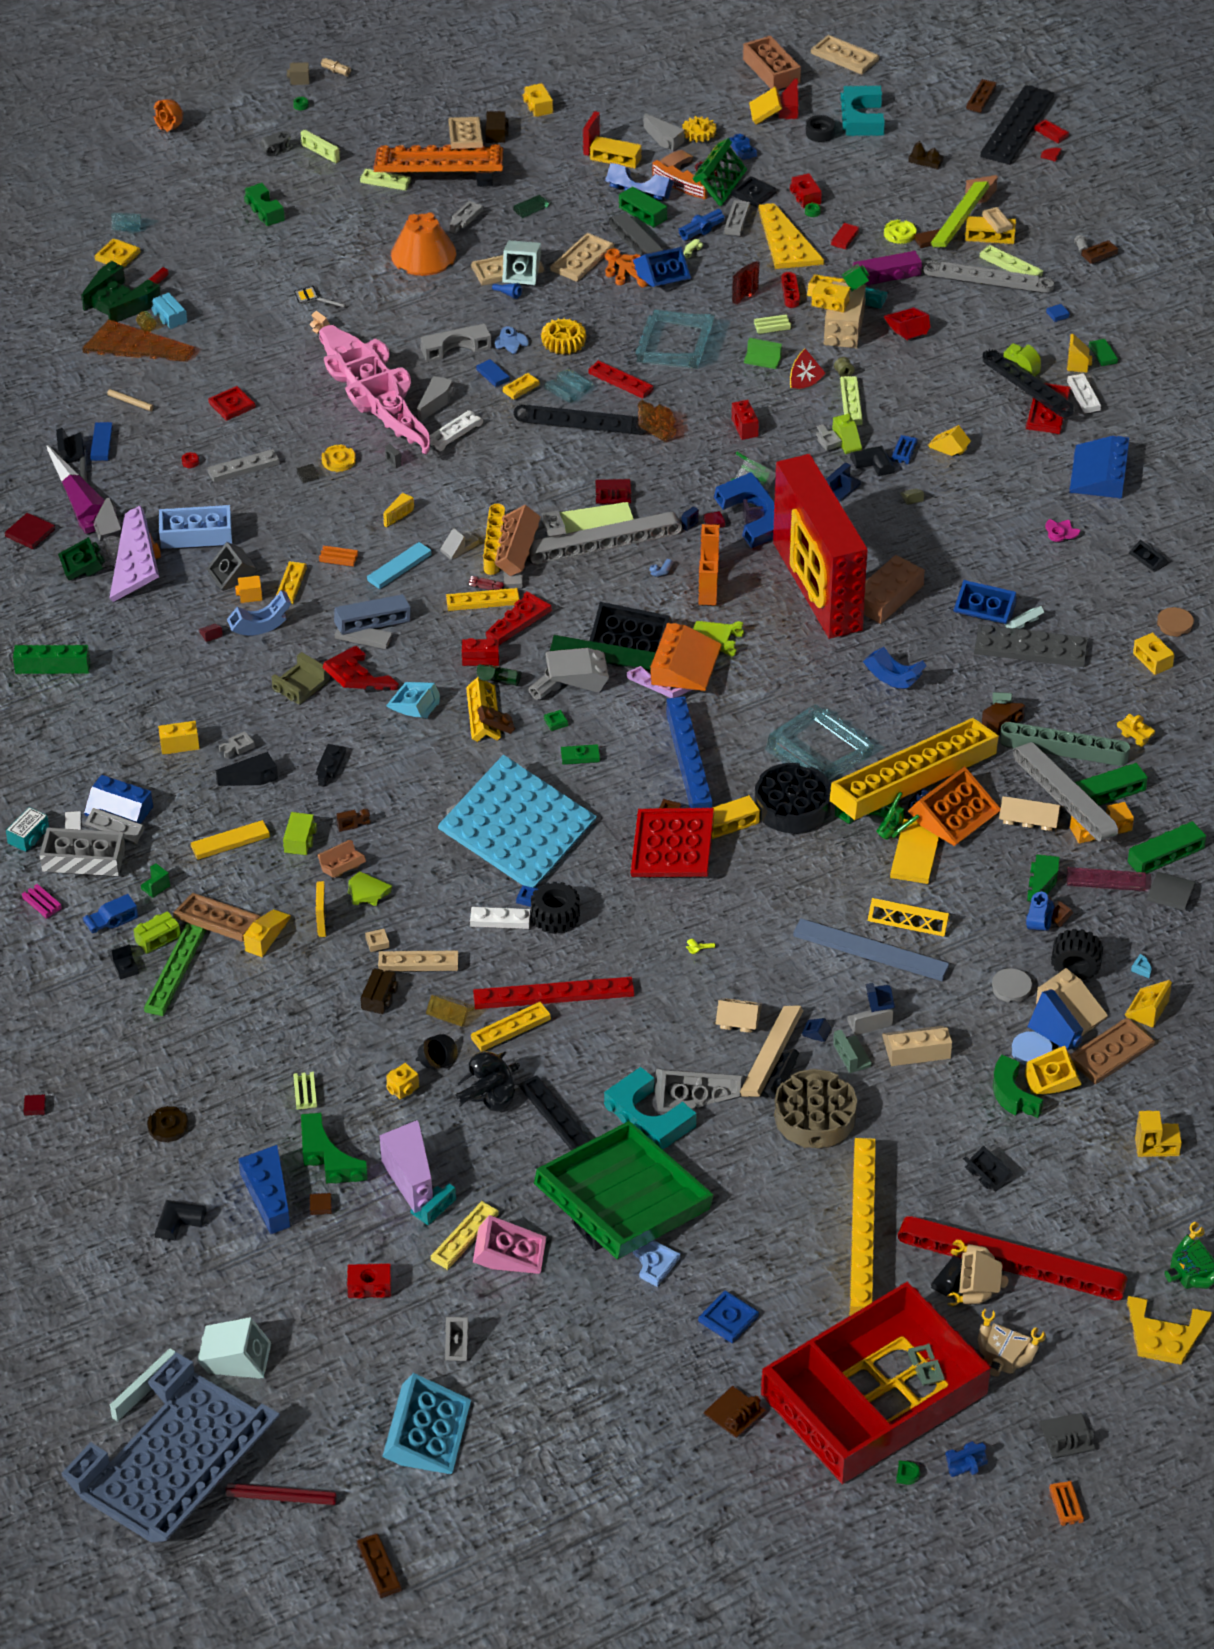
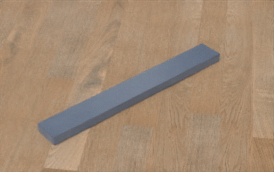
M801 918L793 932L794 937L939 981H943L949 969V963Z

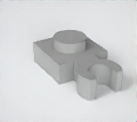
M245 731L229 738V743L219 745V751H224L225 758L231 757L234 752L240 755L255 748L254 741Z

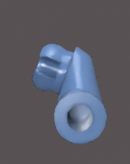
M666 559L662 567L655 564L650 566L649 570L654 577L667 575L674 563L672 560Z

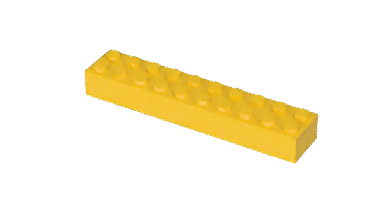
M971 718L832 782L830 802L854 820L859 819L893 803L899 792H902L901 798L955 774L964 766L967 768L995 755L999 736L975 718Z

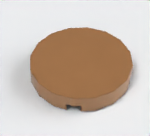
M1171 607L1162 610L1158 614L1157 626L1160 627L1163 633L1178 637L1184 633L1186 635L1192 630L1194 619L1188 611L1182 608Z

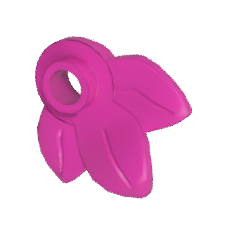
M1049 519L1045 523L1048 538L1054 542L1073 539L1080 534V529L1071 528L1070 520L1056 523Z

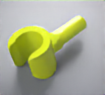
M692 938L687 941L689 946H686L691 954H696L700 949L715 948V943L698 944Z

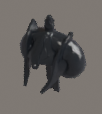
M488 1051L476 1053L468 1063L470 1073L462 1078L458 1085L462 1084L472 1075H475L479 1080L469 1088L455 1094L456 1098L460 1099L458 1106L461 1107L467 1101H484V1105L490 1111L499 1112L506 1109L512 1102L515 1088L521 1086L520 1084H514L512 1072L518 1070L520 1064L513 1063L507 1066L506 1062L502 1059L506 1054L505 1051L499 1055Z

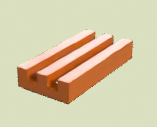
M323 545V550H321V555H319V562L354 567L358 557V550Z
M1072 1481L1050 1484L1049 1490L1061 1526H1065L1066 1523H1070V1525L1075 1524V1521L1083 1523L1084 1517ZM1065 1487L1068 1489L1076 1515L1072 1514L1064 1490ZM1056 1489L1059 1490V1493H1060V1496H1061V1499H1062V1502H1063V1505H1064V1508H1065V1511H1066V1514H1067L1066 1517H1065V1514H1064V1511H1063V1508H1062V1505H1061V1502H1060V1499H1059V1496H1058V1493H1057V1490H1056Z

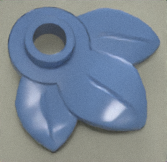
M509 326L502 328L500 335L495 339L496 349L505 347L512 354L517 352L519 345L528 346L526 336Z

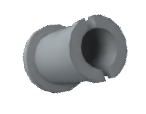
M1078 235L1074 243L1082 255V250L1088 248L1087 238L1083 235Z

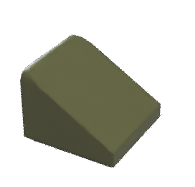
M917 488L900 493L907 505L922 502L924 498V492Z

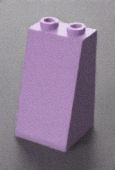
M416 1120L379 1136L382 1164L414 1213L421 1211V1208L433 1198L430 1170L419 1122Z

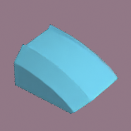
M405 682L386 707L408 716L428 719L429 714L439 705L440 693L435 683Z

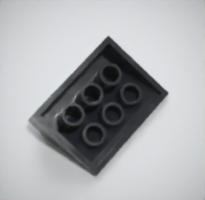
M600 602L589 641L656 653L667 623L672 624L673 622L669 615Z

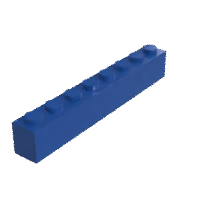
M685 696L666 698V715L690 808H712V799Z

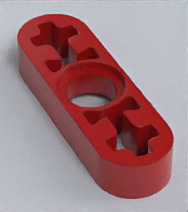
M784 272L781 275L784 303L789 308H796L800 304L797 278L793 272Z

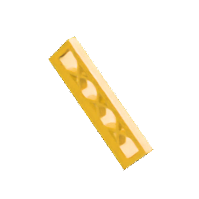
M477 677L466 687L471 737L474 741L478 742L485 735H488L498 741L501 738L500 730L491 727V730L488 725L481 723L477 711L481 705L498 711L495 685Z
M872 898L867 921L945 937L947 923L950 920L951 914ZM875 907L883 908L887 915L882 919L873 918ZM897 911L902 912L906 919L901 923H895L891 915ZM916 915L921 916L925 923L920 927H914L910 919ZM935 919L942 920L941 932L934 931L929 923ZM908 921L911 926L904 925V923Z

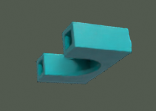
M881 86L843 87V92H840L843 130H846V136H884V113H861L856 111L861 108H881Z
M640 1066L604 1092V1105L608 1111L617 1115L622 1123L632 1122L664 1150L696 1127L697 1113L683 1101L660 1116H647L637 1111L635 1105L654 1092V1077Z

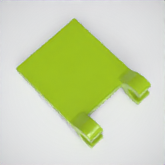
M696 621L693 628L701 634L721 643L720 651L728 656H735L737 651L734 649L736 642L729 641L731 633L737 637H742L744 634V630H742L743 622L741 621L734 622L733 624Z

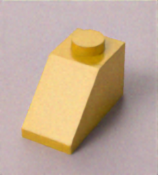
M1070 334L1067 371L1088 372V366L1092 365V356L1089 355V348L1076 335Z
M960 425L936 435L928 446L931 449L953 456L957 453L959 455L964 453L968 449L967 446L971 440Z

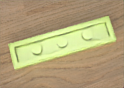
M991 245L980 252V258L1009 272L1039 277L1043 275V270Z
M857 376L840 377L844 415L850 414L856 425H862L863 420Z

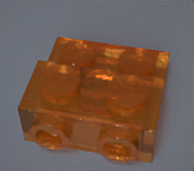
M644 400L638 403V421L641 428L664 442L675 435L676 429L673 424L676 418L673 417V412L670 408L664 407L661 404L654 407L651 403H647Z

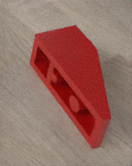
M795 78L779 96L782 109L778 111L779 119H798V78Z

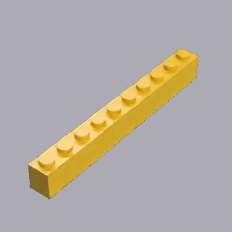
M855 1138L849 1316L872 1303L876 1139Z

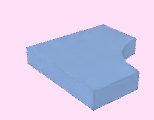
M655 1240L633 1251V1254L642 1263L639 1278L656 1287L659 1286L680 1259V1253Z

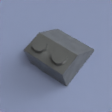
M226 542L206 570L219 588L225 591L238 585V578L252 576L257 568L241 547Z

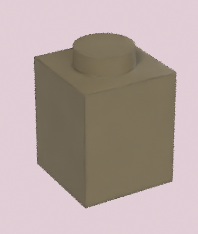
M308 62L290 63V69H287V79H290L291 85L309 84Z

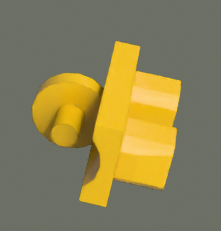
M1129 713L1125 719L1117 722V727L1122 730L1121 734L1129 738L1132 736L1136 739V744L1143 747L1148 743L1149 738L1155 735V730L1143 723V716L1136 715L1134 717Z

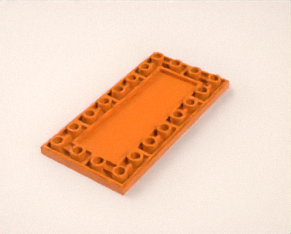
M497 144L491 145V147H484L483 145V148L451 149V145H444L443 147H437L436 145H428L427 147L413 145L411 148H405L403 145L389 148L387 145H382L376 150L374 172L502 171L504 149Z

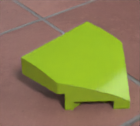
M362 872L355 874L348 883V894L352 897L353 905L367 902L377 906L378 899H382L390 894L392 890L391 885Z

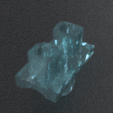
M111 213L112 230L141 231V214Z

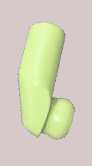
M699 239L691 241L685 247L684 257L690 258L693 249L700 250L703 243Z

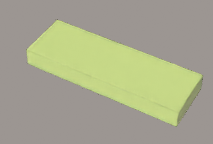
M306 130L301 132V142L304 147L334 163L340 161L338 147Z
M365 169L360 177V182L406 191L411 182V177Z

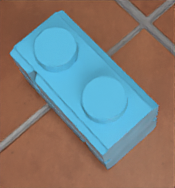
M170 293L152 300L153 314L160 317L162 324H166L170 329H173L187 322L186 310Z

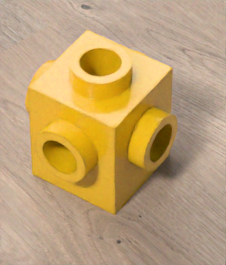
M406 1063L391 1070L386 1075L387 1090L400 1100L419 1088L418 1073Z

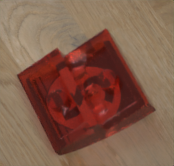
M758 261L744 266L734 274L732 303L738 305L745 296L752 297L759 289Z

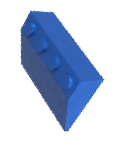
M1109 436L1076 445L1069 493L1122 499L1129 437Z

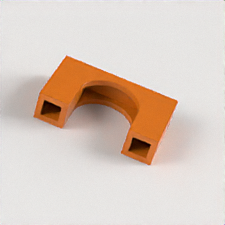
M702 524L698 605L717 604L720 525Z

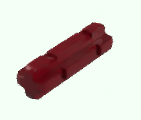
M471 576L469 580V585L472 587L478 586V588L485 590L504 589L503 582H495V580L486 578L479 579L476 576Z

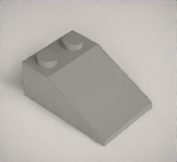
M581 648L547 651L545 654L550 680L599 693L609 679L604 652L599 650Z

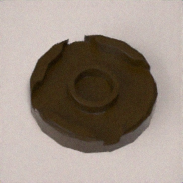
M175 1106L160 1107L155 1110V1113L150 1114L147 1120L149 1134L153 1139L160 1142H172L180 1139L185 1135L189 1126L186 1113H183Z

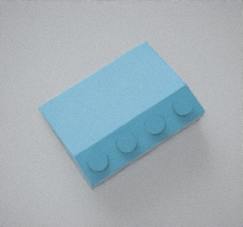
M413 1373L402 1384L382 1457L401 1466L446 1474L453 1473L471 1399Z

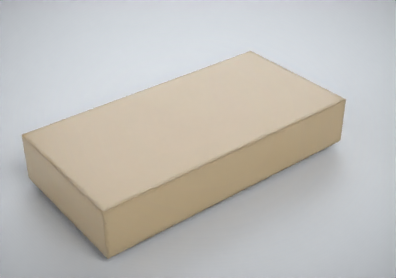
M998 207L983 211L982 216L997 234L1012 230V224Z

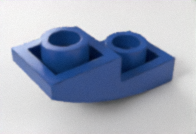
M735 134L734 137L729 138L732 141V148L742 160L757 156V150L750 146L749 139L743 134Z

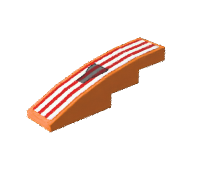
M658 160L652 162L653 176L656 174L670 178L674 181L673 188L698 198L707 199V190L700 181L698 183L694 182L692 179L694 175L688 170L681 172L673 165L666 167Z

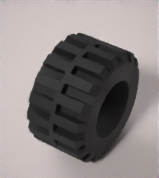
M548 882L544 886L540 885L538 890H534L533 895H531V918L538 929L542 928V931H550L553 934L554 932L562 933L564 930L566 932L569 931L570 927L574 928L576 923L579 922L580 897L577 894V890L572 889L571 885H565L563 882H553L551 884Z
M1082 929L1065 930L1064 933L1058 934V937L1054 940L1051 957L1053 969L1060 973L1067 968L1082 980L1094 977L1101 969L1103 956L1102 941L1096 935L1093 936V933L1085 932Z

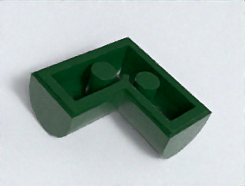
M489 664L477 665V676L483 681H495L518 686L520 682L521 671Z

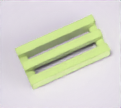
M787 314L754 319V325L758 334L789 330L791 328Z
M310 1072V1075L302 1073V1076H298L297 1073L293 1074L296 1109L317 1108L314 1072ZM300 1081L303 1084L304 1104H300L298 1085ZM306 1081L311 1082L312 1103H308Z

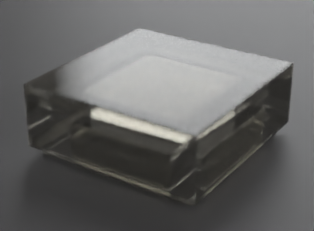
M313 464L296 468L302 483L319 479V474Z

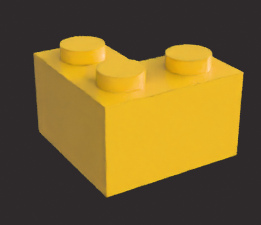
M1139 1111L1135 1133L1138 1157L1179 1156L1181 1149L1179 1125L1162 1124L1160 1111Z

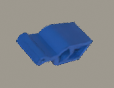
M126 894L103 904L98 912L84 916L83 921L91 933H96L105 927L113 929L137 919V905L129 894Z

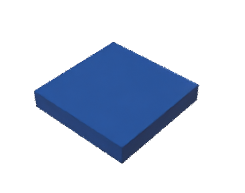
M724 1290L698 1317V1322L733 1344L759 1317V1312Z

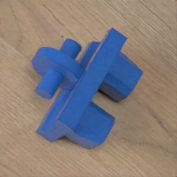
M973 1441L969 1442L964 1446V1450L958 1452L954 1449L946 1451V1461L951 1477L967 1471L972 1475L978 1474V1467L988 1464L985 1454L986 1446L983 1442L979 1444Z

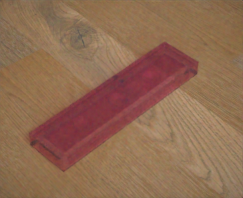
M1068 867L1067 886L1145 891L1146 873Z

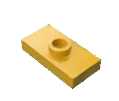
M526 373L504 386L503 393L515 400L539 386V380Z

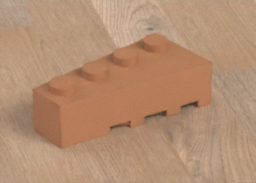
M526 504L502 517L504 525L501 526L500 531L503 535L499 538L498 543L501 546L497 549L495 565L509 576L523 571L524 563L530 553V546L534 541L535 532L539 527L541 517Z

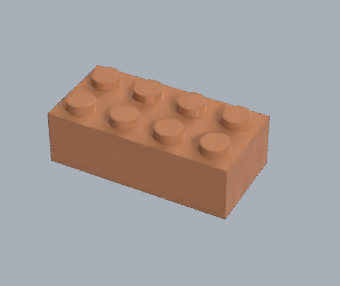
M771 35L743 44V60L771 89L776 87L779 90L788 87L795 78H798V83H800L801 67Z
M897 555L892 557L866 581L864 615L882 624L924 586L925 570Z

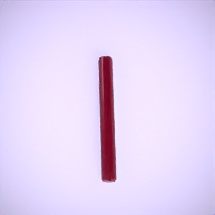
M228 1483L226 1486V1496L326 1505H335L337 1498L336 1492L234 1483Z

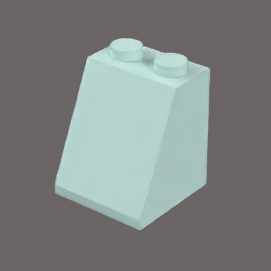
M508 240L503 254V283L536 284L541 257V243Z
M251 1317L207 1325L202 1337L198 1362L208 1374L264 1378L271 1341Z

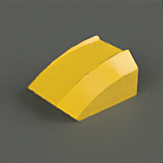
M1065 1046L1026 1063L1025 1078L1031 1094L1056 1093L1081 1085L1072 1058Z

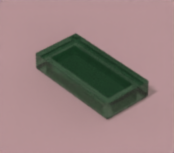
M539 194L514 205L513 211L520 217L525 218L549 207V202Z

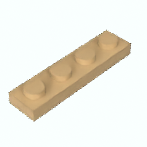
M379 951L378 969L383 971H458V951Z

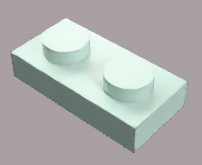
M1042 606L1032 608L1014 617L1005 626L1007 628L1021 629L1025 627L1024 623L1027 621L1031 623L1038 620V616L1044 613Z

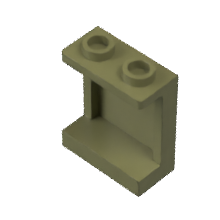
M303 652L297 655V664L281 677L276 674L271 676L272 688L277 693L284 695L290 701H294L299 705L326 685L330 679L329 674L322 668L323 664Z

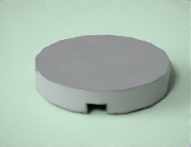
M1003 969L993 977L992 991L997 998L1005 1002H1010V1000L1021 1002L1031 993V979L1025 972L1019 969Z

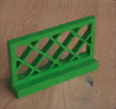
M729 137L717 143L692 178L695 183L699 181L702 183L719 206L725 202L747 171L745 165L730 147L732 141ZM720 161L723 162L724 168H721ZM728 163H731L732 170L729 169ZM736 165L740 168V172L737 171ZM714 170H717L718 177L715 176ZM722 172H725L726 179L723 178ZM730 174H733L734 180H731ZM707 179H711L712 186L707 182ZM716 181H719V187H716ZM724 182L727 183V189H724Z

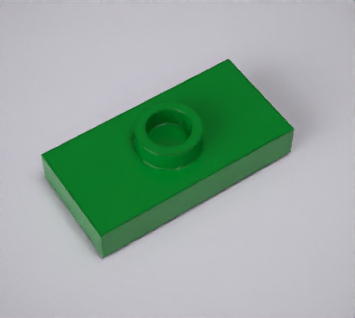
M598 744L561 747L562 765L600 762Z

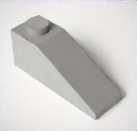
M646 113L644 114V129L661 147L674 152L684 143V129Z
M432 377L417 408L418 421H423L448 404L450 398L455 394L452 379Z

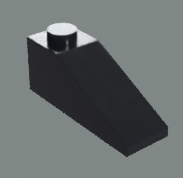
M268 752L215 770L218 786L263 785L278 779L277 766Z

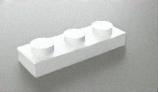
M1085 375L1068 376L1067 382L1083 412L1100 411L1101 405Z
M471 907L470 927L529 929L530 909Z

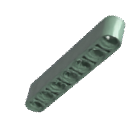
M1006 722L1001 726L1000 743L1005 747L1015 748L1033 742L1046 754L1117 766L1126 765L1129 760L1130 745L1125 741L1014 722Z

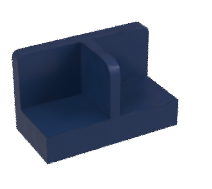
M846 462L825 479L838 501L845 499L861 485L860 480L850 476L851 465Z
M873 983L865 984L871 1012L895 1008L890 985L874 987Z

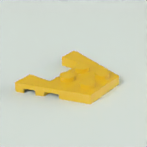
M1128 1296L1127 1307L1130 1312V1321L1134 1330L1133 1335L1138 1356L1182 1365L1198 1336L1202 1334L1204 1327L1209 1323L1212 1312L1192 1308L1190 1325L1185 1326L1145 1318L1147 1299Z

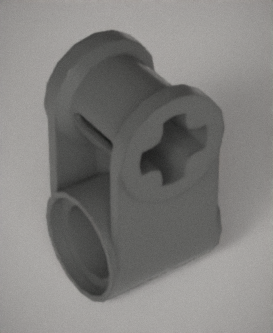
M280 131L276 134L265 136L261 139L260 146L269 157L289 152L292 149L289 141L290 133Z

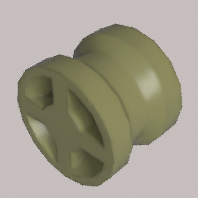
M840 357L834 363V368L840 377H850L855 371L853 364L850 363L847 357Z

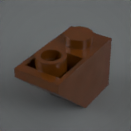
M994 703L983 711L982 724L995 734L1000 735L1002 724L1006 722L1020 723L1024 719L1025 705L1023 703Z

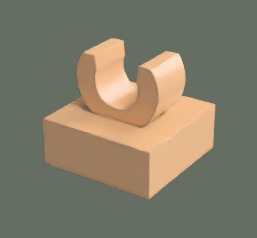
M315 311L311 315L314 320L310 323V326L314 328L313 331L316 334L319 333L321 328L330 325L327 318L319 312Z

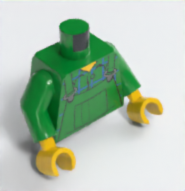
M1198 1222L1191 1223L1190 1235L1187 1234L1172 1254L1171 1269L1165 1271V1277L1168 1282L1171 1283L1179 1279L1186 1289H1208L1214 1285V1259L1199 1239L1195 1240L1196 1237H1202L1205 1233L1203 1227L1195 1232V1229L1199 1226Z

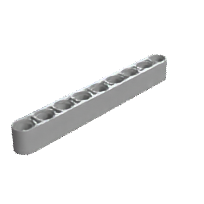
M674 512L662 513L562 534L560 537L534 540L529 549V557L534 564L555 561L677 535L682 530V525Z
M1033 742L1013 749L1016 762L1097 841H1102L1118 834L1115 821Z

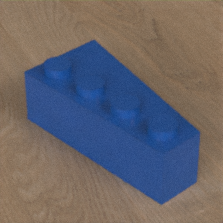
M275 1145L238 1158L240 1175L270 1234L289 1228V1211L278 1146Z

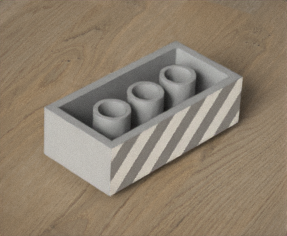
M47 828L40 852L42 871L119 876L125 852L123 832Z

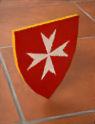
M806 348L803 349L794 361L790 374V388H807L818 382L825 374Z

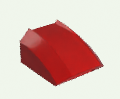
M915 307L884 316L889 326L907 341L909 338L923 334L926 335L931 328L929 314Z

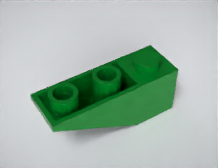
M1036 854V861L1031 862L1030 873H1033L1034 876L1029 878V887L1032 890H1028V902H1031L1032 896L1035 893L1042 891L1048 894L1057 884L1060 857Z

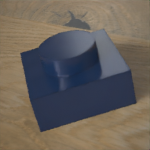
M693 506L682 514V529L688 531L698 523L699 509Z

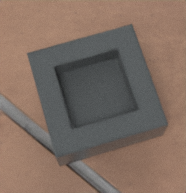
M391 444L385 446V460L395 469L401 467V452Z

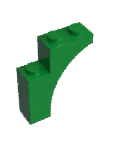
M301 1114L304 1166L324 1164L326 1184L367 1181L366 1161L346 1155L331 1143L323 1128L322 1114Z

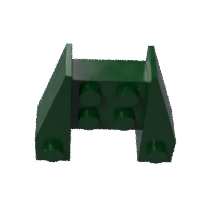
M111 260L99 269L81 294L83 310L86 311L90 307L108 315L109 324L112 325L152 309V300L156 297H161L160 285L147 279L133 290L123 285L125 283L124 267Z

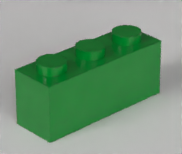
M632 186L619 194V208L649 226L655 228L667 220V206Z

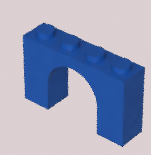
M752 472L716 487L714 499L722 510L739 503H752L763 511L764 516L744 526L742 537L751 549L773 539L775 503L771 499L769 492L762 487L759 479Z

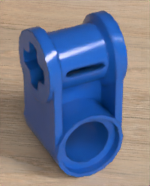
M1037 892L1032 896L1029 913L1026 918V925L1029 930L1048 931L1051 927L1054 903L1045 892Z

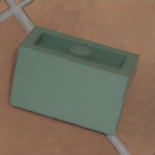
M842 1029L834 1031L833 1045L848 1072L853 1073L870 1068L871 1061L857 1037L846 1038Z

